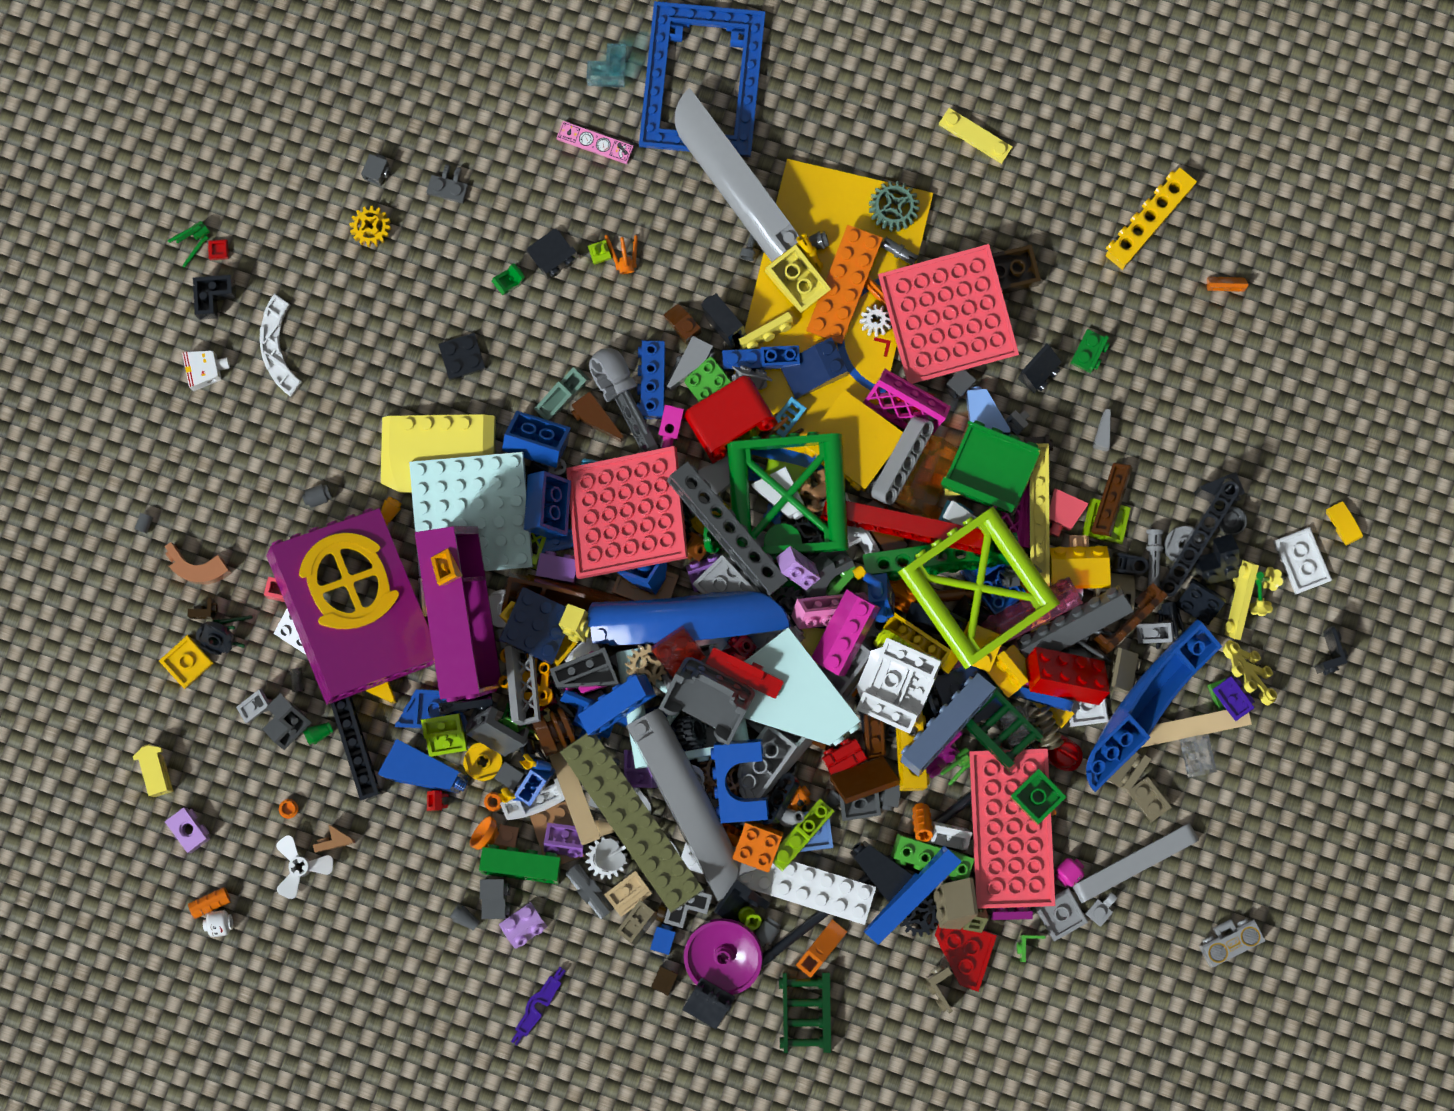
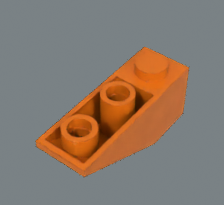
M832 919L795 965L811 978L842 940L847 931Z

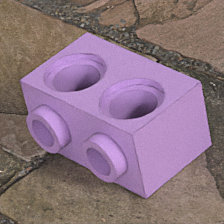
M789 546L776 557L781 573L805 590L820 580L815 563L793 547Z

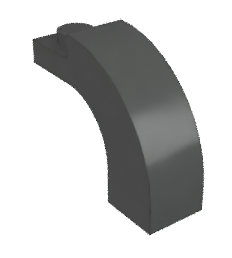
M845 553L836 555L831 560L826 555L815 562L820 580L807 590L802 588V596L805 595V598L826 596V589L830 581L835 576L854 567L853 560Z

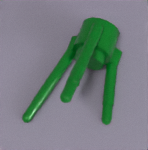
M201 221L168 240V243L175 240L176 243H180L191 235L196 240L201 239L184 262L183 267L188 265L203 243L209 239L206 235L210 231Z

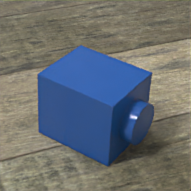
M664 924L661 927L657 926L650 950L670 955L676 932L672 931L673 927Z

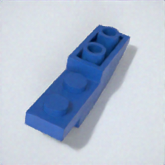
M799 345L722 350L723 371L734 370L732 366L740 367L741 365L747 366L753 371H756V369L770 370L800 365Z

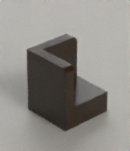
M660 966L651 987L669 996L678 974Z

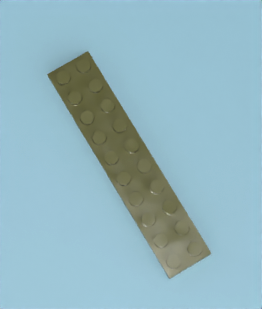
M586 733L560 752L671 913L704 891L596 734L588 735Z

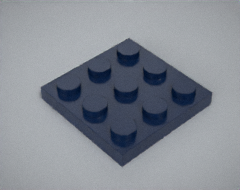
M522 587L499 641L552 665L566 635L559 626L566 607Z
M961 666L951 670L949 674L944 673L937 676L934 686L937 688L942 704L949 705L954 693L957 690L962 691L965 687L964 683L970 676L974 678L978 673L993 686L995 682L982 669L974 666L965 669ZM994 698L974 717L973 721L978 723L990 718L1003 705Z

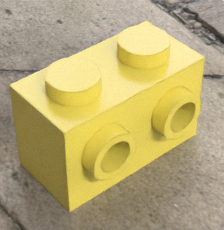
M567 604L559 626L563 633L568 636L569 640L576 643L579 641L586 643L587 638L591 636V627H588V613L584 609Z

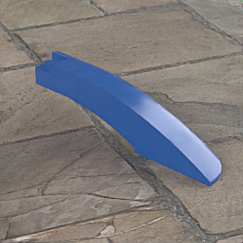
M756 591L711 592L709 594L652 600L592 602L588 611V627H591L592 644L633 645L684 642L742 636L790 628V622L783 607L779 606L772 597Z
M1196 620L1155 660L1128 692L1108 721L1090 753L1086 766L1087 781L1094 792L1151 738L1149 736L1171 701L1191 677L1222 647L1201 621Z

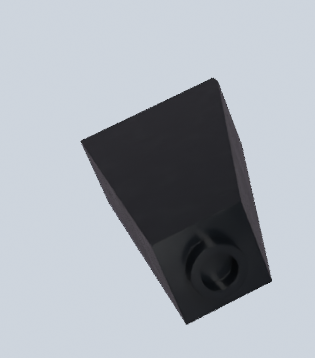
M866 841L854 845L850 852L888 903L913 876L912 873Z

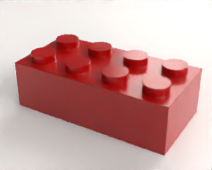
M1035 647L1025 659L1030 692L1094 705H1100L1110 693L1105 661Z

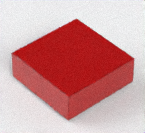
M227 239L208 241L209 260L229 259Z

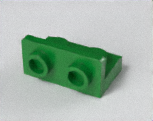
M1087 329L1070 364L1090 374L1093 369L1097 370L1102 361L1099 359L1101 352L1105 353L1110 343L1107 342L1109 336L1105 335L1103 337Z

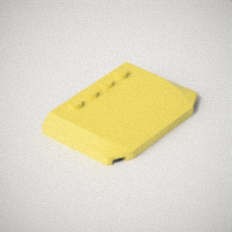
M485 414L382 417L381 484L399 493H412L409 462L495 454L496 417Z

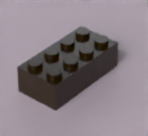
M1032 244L992 253L1003 294L1039 286L1041 278Z

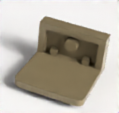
M939 965L931 970L932 974L925 978L928 982L925 985L932 995L936 994L938 997L936 1003L943 1012L952 1013L953 1010L936 984L953 973L949 967Z

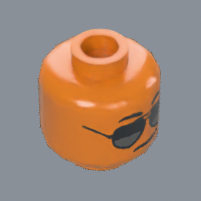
M799 785L787 808L801 811L810 804L809 796L811 793L805 785L802 787Z

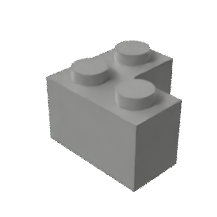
M701 892L671 913L667 909L664 923L683 928L688 909L704 914L708 913L712 895Z

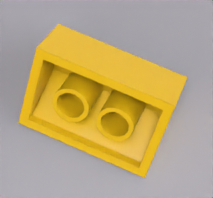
M1107 546L1050 548L1052 589L1111 588L1110 557Z

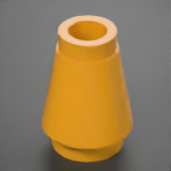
M388 496L387 500H384L381 509L386 526L401 510L400 506L402 505L400 501Z

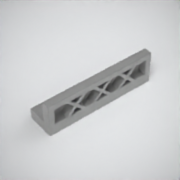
M512 646L504 647L511 722L519 726L541 721L535 657L529 655L528 660L523 664L520 660V654L525 652ZM527 669L530 671L531 677L527 682H524L522 675ZM528 688L532 690V696L529 701L524 699V693ZM531 706L534 709L535 717L526 719V711Z

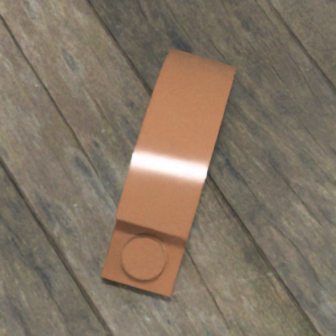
M170 542L164 546L167 549L166 556L171 562L175 561L169 566L171 570L191 583L212 584L232 573L224 560L218 555L205 564L192 565L185 560L175 544Z

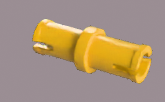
M801 234L803 240L798 236L796 241L800 245L802 253L817 271L816 265L820 269L823 266L817 255V249L812 246L807 234Z

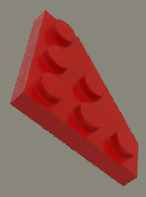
M938 923L934 935L958 984L979 992L997 935L985 931L980 933L963 930V928L960 930L939 928Z

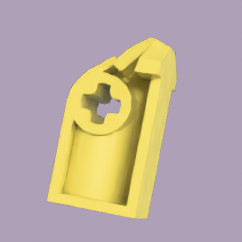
M148 744L142 746L133 756V760H139L148 796L158 797L174 792L163 755L160 754L163 752V749Z

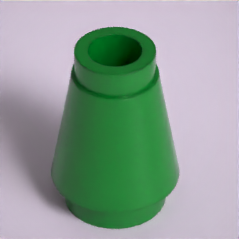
M327 722L307 727V730L303 731L309 745H316L333 733L330 723Z

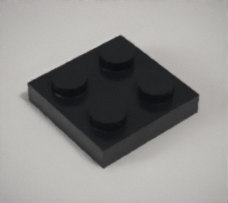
M475 333L438 344L449 380L486 370Z

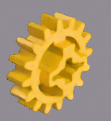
M364 206L363 212L357 210L358 216H352L351 218L354 222L349 223L350 227L354 228L350 230V233L355 235L354 240H360L359 243L362 246L366 243L369 248L371 243H374L376 247L378 246V241L384 243L383 237H389L386 231L391 230V227L387 225L391 223L390 219L386 218L387 214L385 212L381 213L379 207L375 211L373 206H370L369 210ZM360 221H361V222H362V223H361V227L359 228V231H358V225H359V223H360ZM383 224L382 230L379 232V227Z

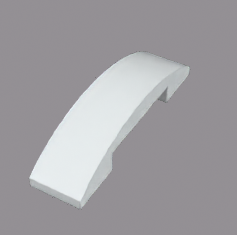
M554 779L555 784L544 788L531 806L523 801H513V799L507 803L501 802L500 805L506 819L514 820L531 816L564 801L565 798L558 779Z

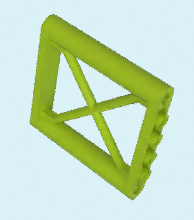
M991 507L975 519L972 516L963 522L964 527L959 530L955 527L947 533L948 538L943 541L939 538L931 544L932 549L927 552L924 549L916 554L915 557L917 559L898 572L965 669L975 664L1060 604L994 507ZM976 527H979L984 535L976 583L927 573L923 567L924 563ZM991 539L1029 593L984 585ZM929 582L975 591L967 637ZM982 592L1031 602L1035 608L1034 612L981 649L979 648L974 639Z

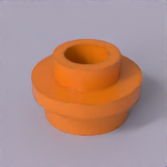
M497 792L487 794L484 799V805L489 811L495 812L502 808L500 805L502 800ZM496 798L497 804L491 805V799Z

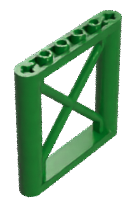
M808 432L807 435L800 436L799 433L788 434V437L770 435L769 439L754 436L750 437V440L733 441L727 444L731 510L735 513L739 523L747 527L753 539L758 537L787 502L792 504L824 532L825 542L761 547L765 553H768L770 556H778L789 546L801 554L849 550L842 434ZM819 445V455L788 490L752 460L751 451ZM823 461L828 525L793 496ZM748 467L782 496L753 531L751 530ZM737 541L740 547H745L742 541Z

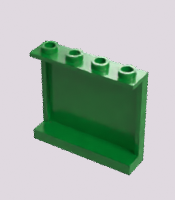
M968 420L966 433L947 476L943 477L941 485L945 489L1014 516L1041 455V451L1038 445L1028 441L1024 443L1015 435L1010 434V436L1002 434L1003 431L994 427L989 429L984 427L985 424L980 421L974 420V422Z

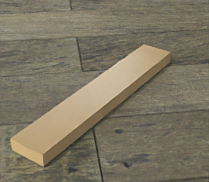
M1223 710L1156 724L1149 735L1151 738L1142 747L1252 725L1250 714L1248 712L1235 722L1229 712Z
M558 742L556 743L558 752L549 757L555 769L582 845L600 839V835L580 781L560 753L564 747Z

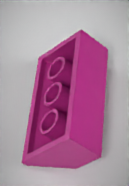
M846 589L811 656L812 659L834 674L845 677L881 607Z

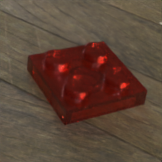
M681 626L651 647V651L673 678L686 657H693L699 661L706 657L684 626Z

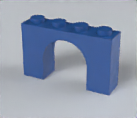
M762 739L731 741L729 745L715 742L714 748H711V759L715 760V767H713L712 771L713 779H717V787H714L715 799H719V806H716V815L720 818L721 823L768 820V797L741 798L733 794L727 784V773L734 765L763 761Z

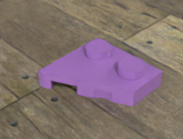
M624 750V776L633 788H657V784L648 767L635 769L632 750Z

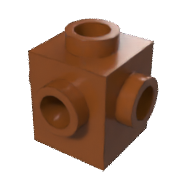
M690 532L687 534L688 539H686L687 559L691 561L693 558L700 561L707 552L704 547L703 535L698 532L696 534Z

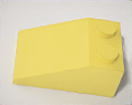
M794 245L765 269V273L777 288L801 313L831 290L797 245Z

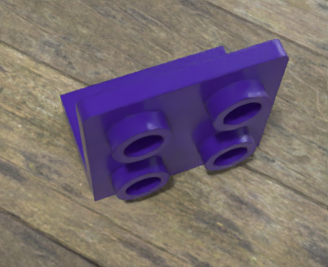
M1228 676L1226 680L1213 688L1212 691L1236 722L1255 708L1252 705L1255 701L1249 693L1244 694L1241 690L1243 685L1237 677L1232 678V676Z

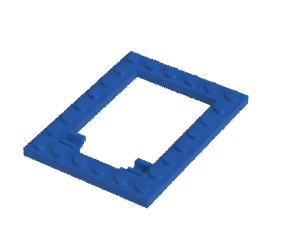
M654 1L639 147L690 152L679 137L677 130L660 129L669 41L682 42L684 27L689 28V25L726 28V31L731 32L730 47L743 48L734 135L725 136L741 157L751 158L765 11ZM670 29H675V34L670 33ZM739 35H743L744 40H738Z

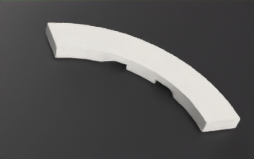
M274 293L264 311L260 327V349L263 361L271 377L292 398L303 382L290 371L284 361L280 348L281 325L291 305Z

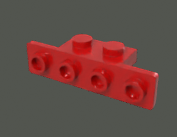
M716 648L712 649L705 664L774 699L777 698L784 683L782 680L762 671L764 667L755 662L752 665L746 663V658L736 653L732 656Z

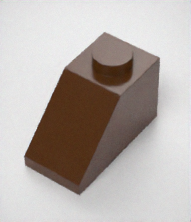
M676 304L663 314L686 345L690 342L692 336L697 337L701 334L699 325L679 304Z

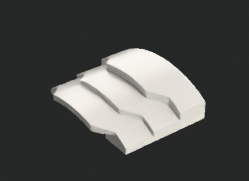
M886 638L883 647L871 651L856 686L861 698L856 710L909 734L912 733L935 682L942 660Z

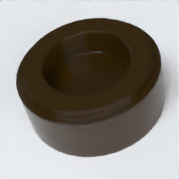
M661 902L656 921L664 922L668 908L664 902Z

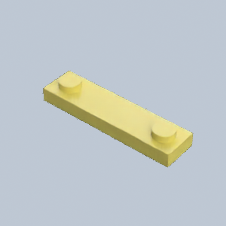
M948 108L939 122V126L1001 164L1012 150L1011 145L951 108Z
M1242 560V565L1239 568V577L1224 634L1237 640H1241L1259 568V565Z

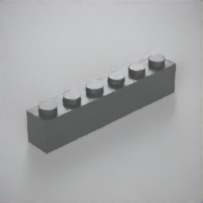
M1120 585L1108 589L1098 597L1091 598L1087 603L1073 608L1072 611L1065 615L1058 616L1054 621L1040 626L1032 633L1023 635L1017 640V643L1025 659L1035 647L1060 652L1132 613L1133 609Z

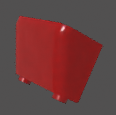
M749 376L739 377L690 407L684 415L713 464L724 458L727 452L725 445L756 426L761 431H768L778 424Z

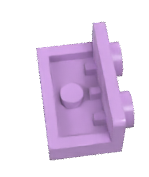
M531 902L499 924L506 938L515 949L525 945L527 941L541 934L548 927Z

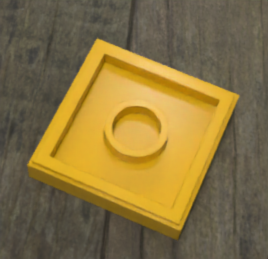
M189 635L185 636L159 660L184 689L188 688L214 664Z

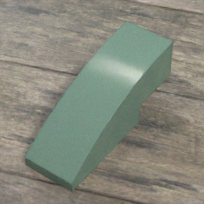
M573 367L561 381L556 383L534 409L545 420L550 421L591 379L578 367Z

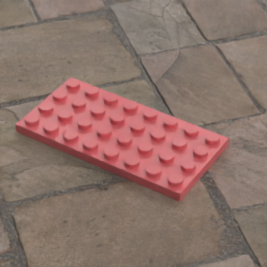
M1024 749L1015 757L1014 763L1016 768L1012 772H1009L989 751H969L977 908L1055 906L1051 813L1036 825L1010 798L1038 769L1049 778L1048 749ZM1002 750V751H1003L1004 753H1006L1007 751L1010 752L1011 750Z

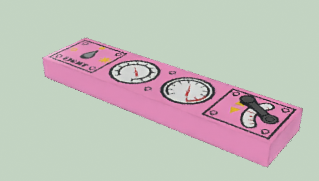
M565 121L562 122L557 135V140L624 164L628 163L634 148L633 145Z

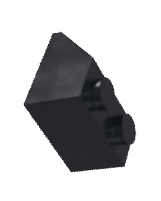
M1046 343L1021 371L1018 380L1035 394L1038 390L1042 391L1048 385L1047 380L1050 376L1054 378L1060 372L1059 366L1062 362L1050 345Z
M1234 472L1200 486L1194 494L1210 502L1222 481L1227 478L1235 479L1239 486V493L1231 506L1238 503L1245 492L1237 473ZM1227 484L1224 490L1226 492H1233L1235 486ZM1218 500L1215 504L1222 506L1225 505V502Z

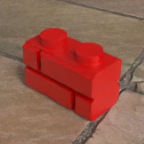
M848 738L840 743L842 747L836 750L832 747L823 752L825 756L821 759L830 775L855 767L867 760L856 739L851 740V738Z

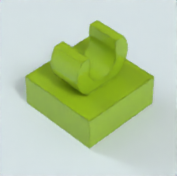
M606 240L588 245L594 265L612 259Z

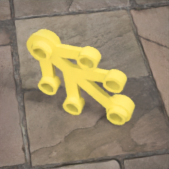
M1231 640L1227 641L1223 647V653L1227 658L1231 659L1233 675L1236 677L1243 675L1244 688L1248 693L1255 691L1258 686L1262 691L1259 693V698L1263 704L1269 706L1275 702L1277 698L1276 691L1272 688L1268 689L1258 677L1260 675L1264 679H1268L1273 675L1272 669L1268 666L1260 668L1253 665L1261 660V656L1257 651L1254 650L1249 653L1242 650L1238 643Z

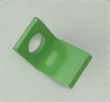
M1020 935V942H1017V954H1020V962H1026V938L1046 939V936Z

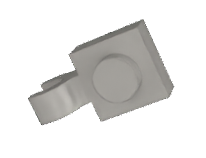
M1110 892L1103 902L1097 899L1085 915L1101 927L1113 913L1109 907L1118 897Z

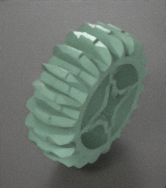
M889 181L888 187L883 183L881 184V189H875L876 194H871L872 200L869 201L871 206L869 213H874L871 216L872 220L878 219L876 221L877 226L883 223V230L886 229V226H889L890 232L893 231V227H896L897 232H899L900 226L907 229V223L912 225L913 219L918 217L916 212L920 210L917 206L920 201L915 199L917 193L910 194L913 190L912 187L907 190L905 189L906 183H903L901 187L899 186V181H896L895 186ZM892 193L902 195L903 197L896 198ZM885 196L887 205L880 210L879 202ZM891 203H892V204H895V205L897 204V205H898L897 209H894V207H893V209H892V208H891ZM906 203H909L910 210L903 217L901 208ZM893 215L896 219H889L885 216Z

